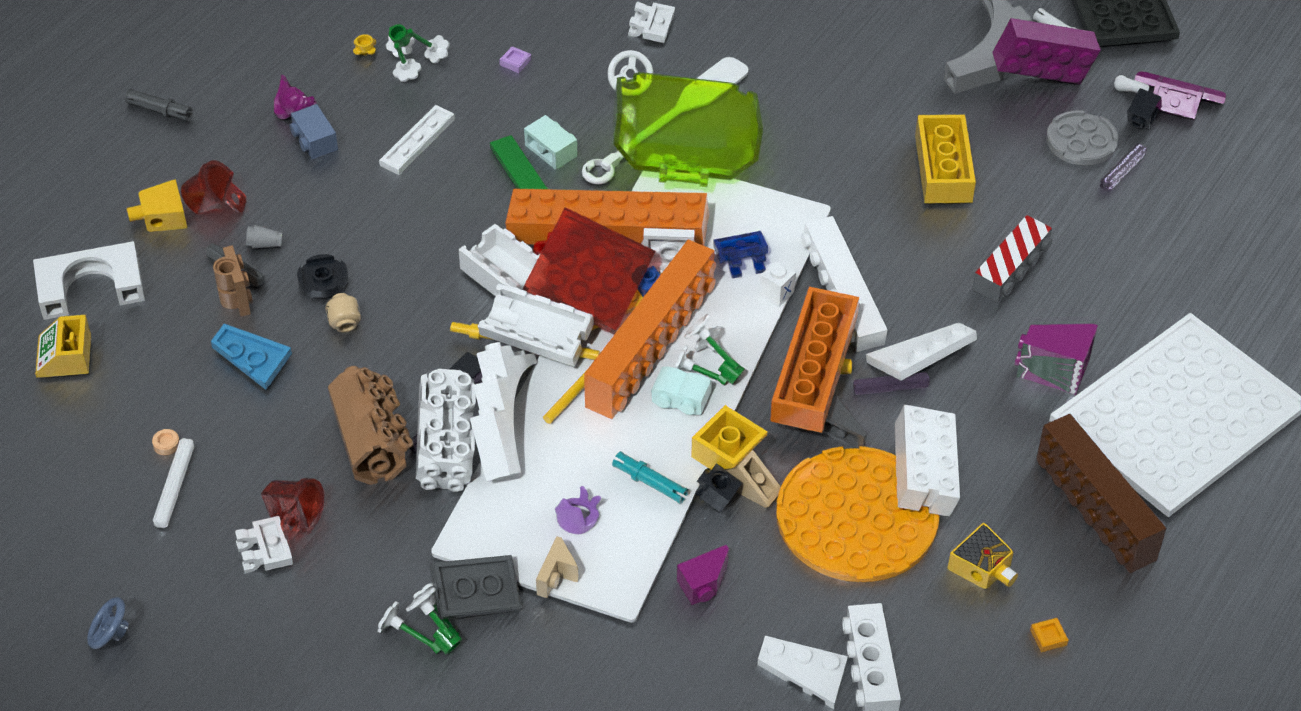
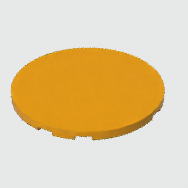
M843 446L823 450L821 454L812 458L804 459L787 475L781 485L777 498V525L784 542L791 552L813 570L835 579L850 582L880 581L908 571L918 564L931 549L939 524V515L929 513V507L921 506L919 511L898 507L896 456L884 450L859 446V449H844Z

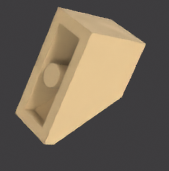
M753 450L735 468L725 469L742 482L736 492L753 502L767 508L778 496L781 486Z

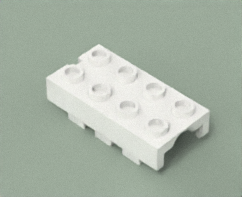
M498 283L496 287L497 295L494 299L492 310L489 316L478 324L480 335L575 367L582 352L581 340L587 341L593 328V315L574 309V307L559 304L539 295L535 296L527 293V291Z

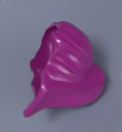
M281 75L279 89L274 98L275 116L279 119H288L291 117V113L316 104L314 96L307 97L300 89L292 87L286 76Z

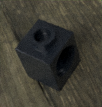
M1140 88L1127 110V119L1130 124L1136 128L1143 127L1149 130L1162 107L1161 96Z
M716 463L711 471L705 469L696 482L700 486L695 491V494L721 512L742 482Z

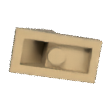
M556 536L536 578L537 595L548 598L552 588L556 589L560 578L578 582V566L563 539Z

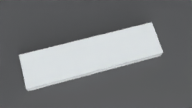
M435 105L379 160L380 166L400 175L455 120V114Z

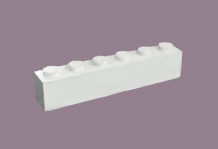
M831 216L806 222L804 233L801 234V241L804 248H808L812 265L816 266L819 271L818 275L821 285H825L829 291L859 297L858 317L850 343L853 344L856 352L885 345L887 336L886 325L834 217Z

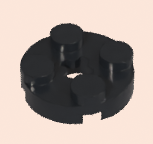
M329 254L312 256L306 260V264L302 268L301 265L298 268V284L309 299L326 298L338 293H344L348 282L346 264L342 260L341 262L335 260L334 256ZM320 274H325L326 277L320 278Z

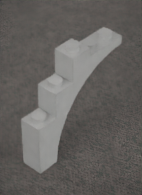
M981 0L988 12L991 28L984 40L973 50L959 58L946 62L944 81L954 94L1003 80L1004 72L997 70L992 51L1010 18L1032 21L1031 16L1021 6L1012 8L1011 3L1007 2V0Z

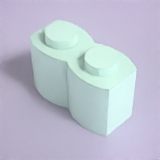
M662 367L651 390L652 402L661 408H677L688 415H701L712 391L711 379L697 373H686L674 367Z

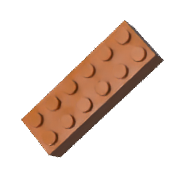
M809 286L772 398L770 422L820 433L823 432L858 317L859 297Z

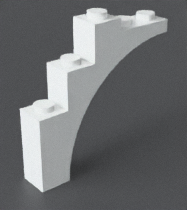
M500 342L486 345V351L477 353L483 383L473 385L479 406V416L470 418L486 481L521 472L514 435V400L517 385L523 372L529 366L537 364L535 353L525 354L524 350L514 352L511 349V345L501 346Z

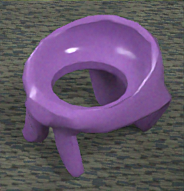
M581 486L579 498H563L555 507L559 526L572 534H583L595 526L599 518V511L596 506L600 502L601 497L594 496L590 501L587 490L584 486ZM575 505L586 507L590 515L583 518L581 509Z

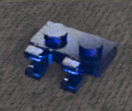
M761 231L713 240V247L720 263L728 262L732 279L742 277L739 266H742L741 259L752 258L756 274L763 273L766 270L764 262L766 261L765 254H768V245Z

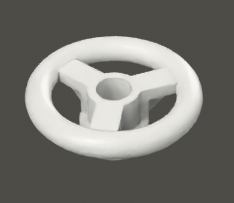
M634 50L623 51L611 60L607 72L608 80L611 87L617 93L627 97L638 96L644 93L651 85L653 67L649 59L642 53ZM629 57L628 65L623 66L619 75L614 76L616 65L622 59ZM636 59L640 60L646 68L645 80L639 76L638 70L635 67ZM628 69H631L634 73L632 78L626 76ZM618 82H636L640 87L634 90H627L622 88Z

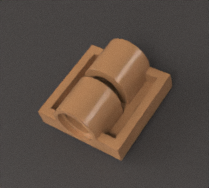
M233 245L223 247L224 257L216 260L213 265L220 303L227 309L238 308L241 317L250 315L249 304L253 303L250 289H246V287L250 286L247 272L241 271V269H244L241 254H235Z

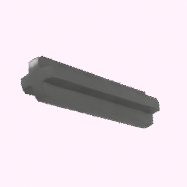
M210 243L205 249L206 255L215 261L224 257L223 248L216 243ZM243 261L244 269H241V271L247 272L249 283L260 287L265 282V275Z

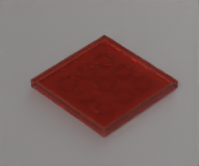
M565 207L522 290L593 315L594 325L615 334L656 251Z

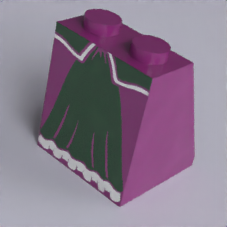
M1030 325L1027 335L1022 333L1019 340L1018 348L1022 349V351H1018L1014 364L1018 366L1016 377L1076 395L1090 361L1098 325Z

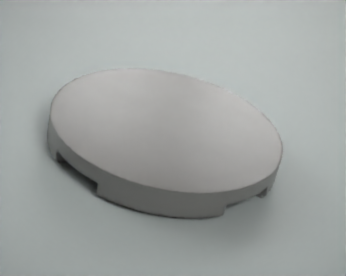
M1083 110L1064 112L1053 118L1052 123L1047 129L1046 142L1052 153L1061 160L1075 165L1090 166L1105 162L1115 153L1118 134L1113 124L1103 116L1099 118L1094 115L1085 114Z

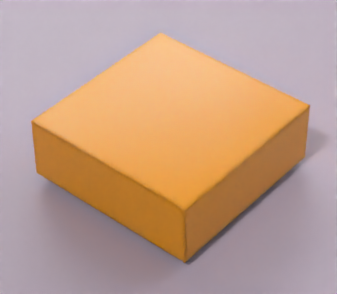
M1058 618L1031 624L1030 631L1041 652L1068 645L1069 640Z

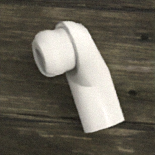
M1119 75L1115 78L1114 87L1119 92L1137 93L1140 88L1146 91L1149 90L1148 84L1129 79L1124 75Z

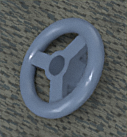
M114 597L108 600L95 615L87 636L88 645L92 649L102 648L111 639L119 641L126 633L128 621L123 619L125 613L123 599ZM116 606L117 609L114 615L112 612V608Z

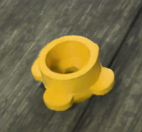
M359 35L354 40L355 48L353 53L355 55L374 54L376 52L374 48L376 40L370 35Z

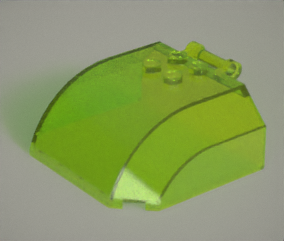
M644 72L634 73L633 79L626 80L624 76L618 77L616 79L613 112V145L634 170L659 172L658 182L660 183L674 181L699 184V187L707 188L708 178L732 180L759 159L763 125L758 95L752 91H747V94L738 91L739 85L732 82Z

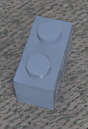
M317 104L291 113L292 123L289 125L294 137L299 138L303 152L307 151L310 157L315 159L338 150L336 132Z

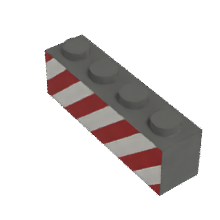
M1026 215L975 272L972 290L997 303L1004 295L1008 296L1017 280L1021 281L1030 266H1035L1040 254L1043 251L1047 252L1052 244V239L1050 238L1052 227Z

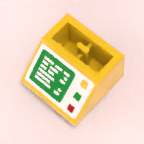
M86 315L61 316L39 335L36 378L89 374L91 332Z

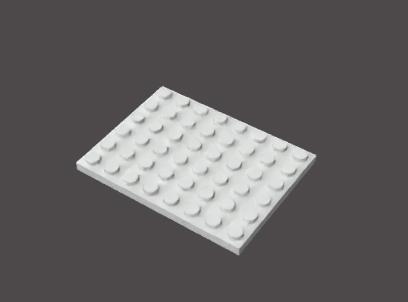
M1189 313L1051 413L1049 421L1051 422L1071 414L1132 488L1164 515L1170 517L1301 415V396L1193 314Z

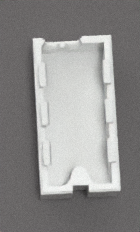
M494 224L482 233L481 242L473 246L470 251L466 249L465 245L459 249L460 269L493 295H497L496 287L499 283L511 288L515 287L527 291V293L535 296L539 295L548 298L553 302L557 301L541 275L544 269L551 266L550 261L540 254L537 256L533 253L530 246L523 241L520 243L515 239V235L506 228L503 230Z
M904 404L895 422L898 507L919 511L921 506L929 507V513L950 517L960 499L955 414Z

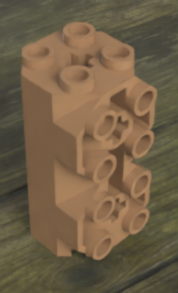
M350 366L328 385V392L354 479L369 485L377 484V479L383 477L385 481L393 480L407 467L405 452L413 445L408 429L405 427L407 424L406 420L400 414L392 413L400 405L395 390L392 388L393 381L387 375H380L366 367Z

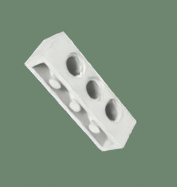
M882 603L848 606L847 617L842 618L843 633L848 634L850 640L847 641L848 658H853L854 665H851L852 681L858 683V689L856 690L857 707H862L863 711H899L901 698Z

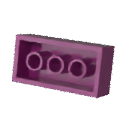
M1010 18L992 54L998 71L1081 84L1101 50L1095 33L1092 31Z

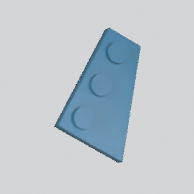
M223 324L211 340L214 350L265 390H267L292 355L291 347L227 324Z

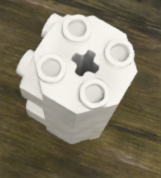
M437 369L429 373L428 377L427 374L422 375L420 379L416 479L421 482V487L426 490L440 488L458 492L464 489L465 484L470 483L473 454L475 451V436L470 418L473 417L476 394L473 387L475 385L474 379L461 370Z

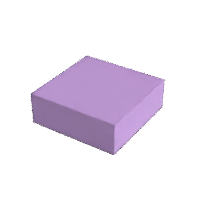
M512 46L499 59L500 66L520 73L531 61V54Z

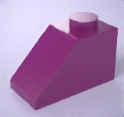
M727 545L677 565V582L691 605L709 601L713 596L717 595L728 566L729 548Z

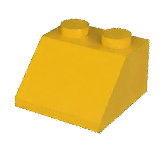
M725 405L692 437L691 457L712 470L716 463L723 469L735 468L767 436V431Z

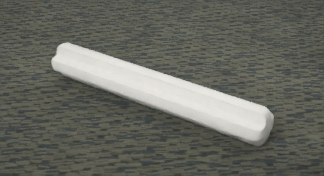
M182 438L179 441L153 517L154 526L157 528L161 527L164 529L169 524L194 449L192 439Z

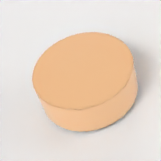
M171 429L160 430L152 438L155 452L164 456L175 453L180 441L178 434Z

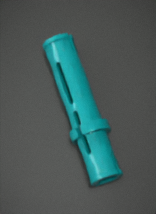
M619 451L615 457L624 461V463L613 459L612 466L631 475L632 480L636 482L640 480L679 504H682L686 499L676 492L687 496L688 488L647 467V463L643 461L638 462L622 451Z

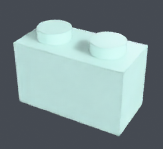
M545 115L524 128L525 146L555 170L577 157L578 143L575 136L565 131L556 121L551 120L548 116Z

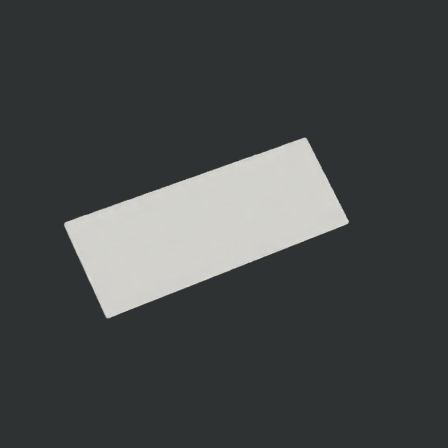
M655 156L650 157L632 191L707 193L709 218L704 246L715 250L714 261L716 262L714 279L716 282L713 290L710 293L707 292L699 309H695L692 312L688 324L680 328L676 340L668 344L663 357L660 360H656L649 376H644L637 392L629 396L625 408L621 412L618 411L613 419L585 408L584 387L551 424L546 423L543 416L591 366L594 360L579 357L575 367L539 356L537 364L532 368L514 401V435L521 472L486 481L482 463L480 462L431 550L433 557L444 561L512 555L517 585L536 591V578L556 536L561 537L578 566V582L560 578L556 589L552 588L549 596L630 623L637 620L696 496L695 491L700 486L696 481L705 469L708 470L706 466L691 457L692 437L725 405L734 411L737 410L788 303L789 298L778 307L759 296L760 275L777 261L796 272V286L810 256L808 248H804L801 241V234L804 233L805 223L826 218L831 211V207L826 204ZM610 247L630 278L631 274L638 267L643 266L641 255H626V247ZM657 270V271H658L659 274L661 275L664 270ZM631 312L592 330L587 341L581 340L582 347L598 350L601 353ZM709 314L710 318L705 324V328L708 330L711 327H720L715 340L745 370L733 385L728 381L722 385L719 381L708 377L711 379L712 391L701 415H688L677 408L659 407L652 402V387L662 367H675L685 345L688 346L686 351L687 359L694 361L695 365L716 374H721L718 368L725 360L709 347L696 351L694 347L700 338L698 334L688 339L684 337L690 327L701 317ZM684 368L680 369V370H682V371H684V372H686V373H697V374H701V373H699V372H697V371H695V370L689 371V370L684 369ZM622 451L638 462L643 461L647 463V467L688 488L687 496L676 492L678 495L686 498L684 502L679 504L640 480L638 482L632 480L631 475L613 467V459L624 463V461L615 457L616 454ZM584 486L590 501L594 496L601 497L600 502L596 506L599 511V518L595 526L583 534H572L559 526L555 507L563 498H579L580 487ZM575 505L581 509L583 518L590 515L586 507Z

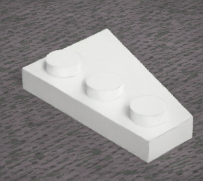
M765 636L757 665L786 682L791 681L803 688V692L810 696L816 695L825 701V705L834 709L848 656Z

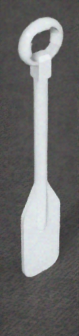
M733 57L721 59L687 85L676 107L617 152H612L604 159H592L586 162L582 168L583 178L587 182L597 185L609 182L614 177V168L620 164V160L680 114L710 105L748 75V67ZM595 166H602L608 172L602 177H595L589 171Z

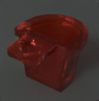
M216 160L204 163L200 171L186 180L181 186L182 198L195 214L216 208L220 210L224 207L225 203L239 214L244 210L246 196L232 183L234 173L226 165ZM232 193L238 196V205L234 203Z
M307 477L300 481L274 480L261 492L270 518L280 517V525L286 540H293L300 530L305 534H309L321 517L324 507V490L321 483L314 478Z

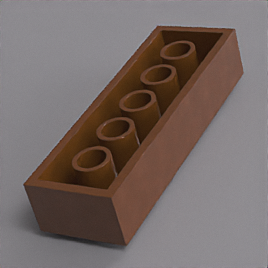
M1071 414L1043 425L1036 457L1039 465L1051 475L1054 484L1064 491L1071 505L1077 507L1083 515L1085 522L1094 528L1102 543L1111 549L1119 564L1124 565L1129 573H1132L1157 561L1167 528Z

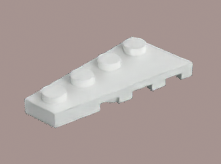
M958 322L866 354V361L875 368L902 381L977 340L976 330Z

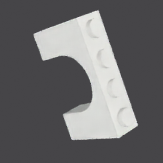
M134 241L33 260L38 301L44 320L69 315L67 290L76 279L89 274H102L110 277L115 282L120 305L145 301Z

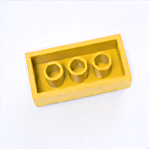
M918 115L915 139L924 203H973L976 180L965 115Z

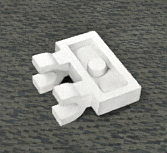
M637 2L634 10L636 13L629 22L631 27L628 36L637 37L642 33L643 39L665 43L674 17L675 7L654 2L651 7Z
M279 516L253 521L252 529L235 531L238 552H241L242 566L245 574L257 570L263 564L265 571L293 565L292 555ZM254 544H258L259 550H248Z

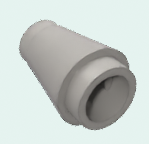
M255 224L254 227L248 226L246 246H252V249L281 247L283 232Z

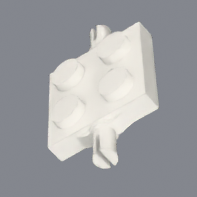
M644 228L641 245L626 244V255H641L643 266L647 268L654 266L657 270H665L688 239L694 241V230Z

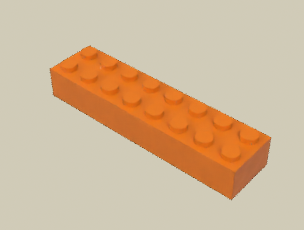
M513 189L505 224L506 229L515 235L516 240L520 243L523 241L526 244L532 245L537 241L547 240L548 232L596 228L601 243L606 241L610 247H626V244L641 245L644 228L694 230V241L704 246L709 218L707 193Z
M689 239L685 242L584 373L585 408L610 419H613L618 411L621 412L625 408L629 396L637 392L641 380L644 376H649L653 364L657 359L660 360L663 357L668 344L676 340L680 328L688 324L692 312L695 309H699L707 292L710 293L713 290L716 282L714 279L716 262L714 261L715 250Z

